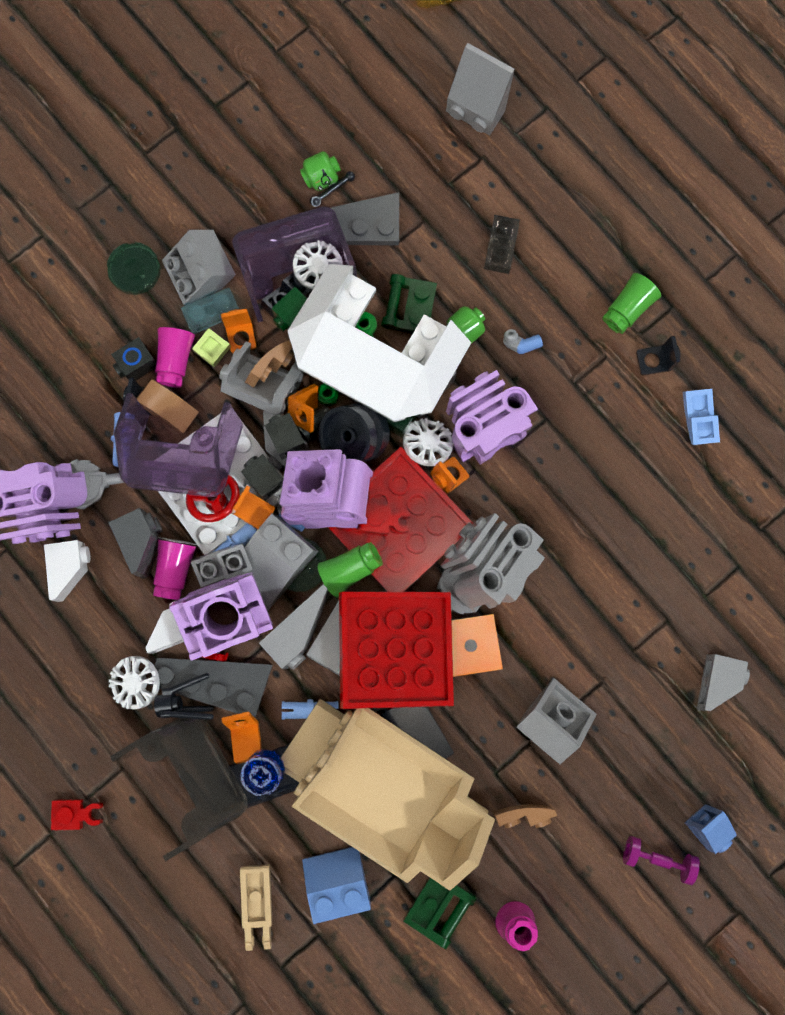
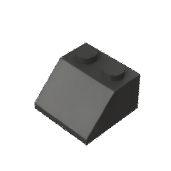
M138 508L108 523L131 574L145 579L149 577L158 554V540H162V538L158 537H161L159 533L163 532V529L157 517H153L151 513H146L141 508Z

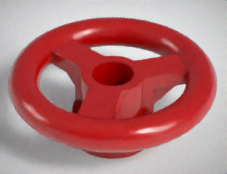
M212 471L196 478L188 488L186 494L187 509L199 521H220L233 512L232 508L240 497L239 486L236 480L225 472ZM214 479L219 480L214 488L208 489L206 492H196L203 483ZM227 485H229L231 489L230 501L224 494V490L227 487ZM194 501H203L213 514L200 512L196 508Z

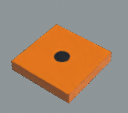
M494 614L452 620L453 677L503 669Z

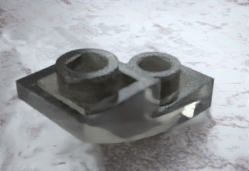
M494 215L484 265L485 270L505 274L510 273L520 219Z

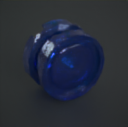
M260 750L255 752L241 769L242 785L253 795H270L277 789L284 777V762L273 751Z

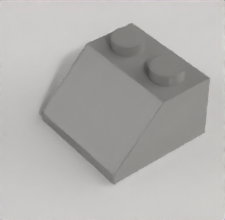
M553 678L526 710L516 727L557 763L561 764L581 746L597 714Z

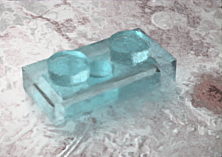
M226 288L181 308L193 334L223 322L221 314L239 309L230 288Z

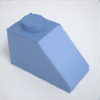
M706 804L684 822L703 846L714 854L726 851L732 845L731 840L737 836L727 815L722 810Z

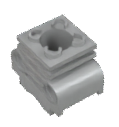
M494 513L486 518L482 516L475 523L469 522L459 533L461 538L457 544H452L444 554L446 559L441 564V567L447 569L453 566L449 574L452 576L461 574L455 584V593L473 612H477L479 607L484 604L491 609L500 605L501 602L511 603L516 601L523 591L527 577L534 570L538 569L545 557L537 551L543 539L526 524L520 523L505 529L507 523L504 521L494 525L499 518L497 514Z

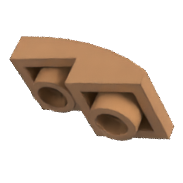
M290 340L281 343L266 353L251 370L245 383L254 388L259 380L265 382L271 370L277 373L281 365L287 367L294 356V353L290 351L292 349Z
M152 379L149 380L135 399V402L154 417H160L180 434L187 430L199 413L179 396Z
M534 804L510 806L492 812L498 826L504 825L505 828L521 823L520 818L522 817L525 818L526 823L530 827L535 825L536 828H541L552 822L551 818L557 816L553 808Z

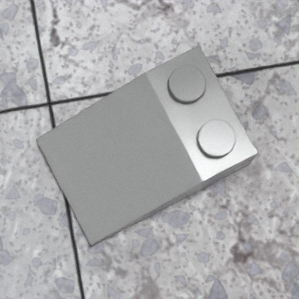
M467 43L448 95L446 111L454 119L463 120L476 131L484 132L490 136L506 110L515 69Z
M271 514L245 546L253 570L243 574L253 573L267 611H269L319 551L282 518Z
M324 584L259 642L282 669L290 667V669L294 670L306 659L303 654L309 648L329 596V591Z

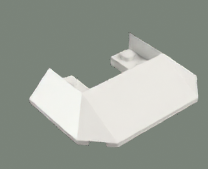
M328 264L288 329L298 369L393 422L405 420L407 417L418 414L432 413L471 345L469 339L452 320H450L446 327L432 318L423 315L404 350L400 353L355 328L376 293V288L353 275V266Z

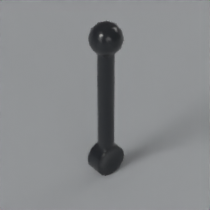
M352 171L347 172L343 179L318 197L312 196L310 204L318 207L321 204V200L346 182L354 181L355 174Z

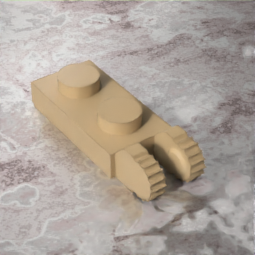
M270 864L241 866L242 929L244 928L246 951L253 950L255 943L253 928L263 927L262 944L264 950L271 949L272 901Z

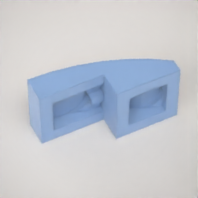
M712 389L683 392L685 416L691 444L720 442L718 415H714Z

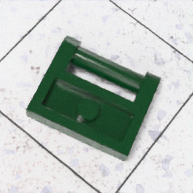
M392 274L389 281L391 290L386 316L382 318L381 326L386 329L414 333L423 315L431 318L437 283L406 278L400 274ZM401 288L409 289L404 320L396 319Z
M428 877L403 918V922L440 947L447 949L451 943L450 937L469 906L474 905L477 897L458 884L451 890H448ZM456 895L460 898L459 902L440 932L434 929L435 925L452 897Z

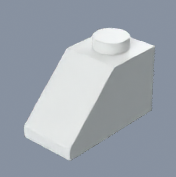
M78 540L44 545L49 600L64 601L88 571L87 563H90V551L87 546L85 547V543Z
M170 609L162 612L148 641L146 651L149 654L157 653L184 642Z

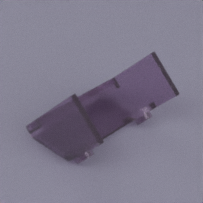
M319 207L241 231L234 236L232 244L258 323L262 322L263 319L257 300L265 298L272 293L274 288L272 277L293 271L294 255L305 243L320 240L321 242L325 241L327 244H332L342 257L343 265L353 266V275L357 277L353 257L333 209ZM318 248L310 249L312 253L318 252ZM322 249V255L325 254L326 249ZM306 252L303 253L307 258L310 257ZM332 253L327 256V259L336 258ZM298 260L297 266L307 263L303 260Z
M127 393L114 430L119 475L122 481L131 488L205 497L219 495L226 486L243 428V423L231 404L224 402L217 427L204 426L199 428L193 434L190 445L141 440L149 415L132 393Z

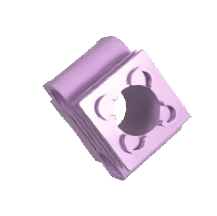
M497 370L490 374L488 372L480 374L474 379L476 381L474 384L467 388L464 385L458 387L451 393L452 397L449 398L446 412L448 416L453 414L452 422L455 425L452 433L453 448L462 462L474 456L481 465L491 459L499 449L508 445H514L524 439L527 435L526 431L532 427L528 416L538 410L537 406L529 394L521 387H511L503 391L505 382L503 379L497 382L500 375ZM462 432L469 433L471 437L464 436Z
M340 449L289 451L287 453L280 498L282 519L289 525H303L306 529L324 527L357 528L358 524H367L365 515L370 477L373 476V471L366 463L360 460L346 459V455L342 454Z
M43 462L27 464L15 471L0 470V517H16L15 520L0 522V529L18 528V531L0 534V540L12 539V544L26 542V538H29L30 543L46 541L48 537H54L55 533L56 538L70 536L71 530L81 529L80 523L61 524V521L79 518L78 512L59 513V510L81 506L86 501L87 487L84 472L72 474L70 463H61L53 467Z
M252 572L240 574L227 580L224 579L190 592L186 597L173 602L169 607L174 615L191 661L202 656L205 658L236 644L256 638L259 634L273 629V623ZM215 602H228L237 610L238 619L227 625L217 624L209 616L208 607Z

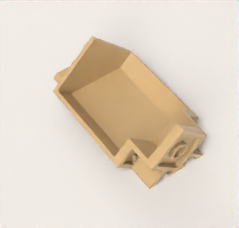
M319 699L275 766L299 782L293 793L297 798L292 807L406 883L410 882L421 871L448 890L454 888L479 866L495 821L493 817L488 815L489 810L468 797L474 778L371 709L358 708L354 709L353 712L348 709L343 714L322 699Z

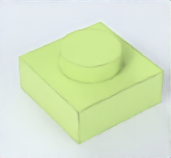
M208 328L192 350L215 367L231 346Z

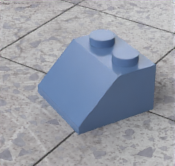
M348 847L302 859L306 893L313 924L371 910L370 896L358 850Z

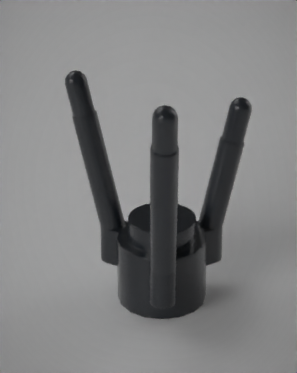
M205 673L173 687L163 688L162 695H157L154 700V709L157 717L214 719L213 714L197 713L212 712L214 710L213 706H183L181 696L174 694L208 679L210 675Z

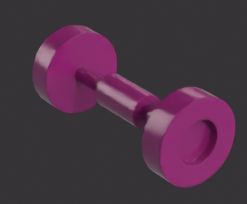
M634 836L628 838L623 853V863L625 865L634 867L639 857L648 859L649 863L667 869L671 867L680 869L682 883L688 885L695 883L700 866L697 856L687 854L683 863L680 864L674 862L671 857L662 854L642 852L641 839Z

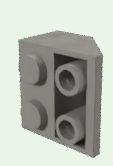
M189 230L162 260L183 305H189L221 290L236 275L214 230Z

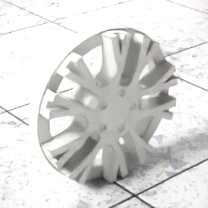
M317 240V242L305 243L294 255V275L303 286L313 290L328 264L343 265L342 257L332 244H327L325 241ZM318 248V252L312 253L310 249ZM322 249H326L324 255L321 254ZM306 252L310 257L307 258L303 253ZM331 253L336 257L334 259H327V256ZM298 260H303L307 263L297 266ZM308 269V271L305 272L304 274H302V275L299 274L300 272L305 271V270ZM310 275L316 277L314 284L306 281Z
M421 418L420 421L411 423L406 429L403 436V447L407 455L416 463L424 466H435L439 461L444 463L449 458L454 445L452 443V433L449 432L448 428L443 427L444 424L439 423L440 421L434 422L427 420V418ZM428 426L433 427L435 429L429 430ZM414 430L418 435H413L410 432ZM446 438L447 442H443L440 439ZM414 448H418L421 451L418 456L413 453L412 450ZM434 452H438L441 458L436 460ZM425 454H429L428 460L424 459Z
M131 656L122 659L116 667L112 668L109 687L112 688L115 696L113 699L120 703L123 708L140 709L154 701L159 691L160 679L157 669L152 662L141 656ZM140 662L146 665L142 672L139 671ZM123 666L126 670V674L120 671ZM151 673L152 677L147 679L145 675ZM147 684H153L152 693L145 689ZM118 685L122 686L121 693L119 692ZM133 695L136 697L137 704H132Z

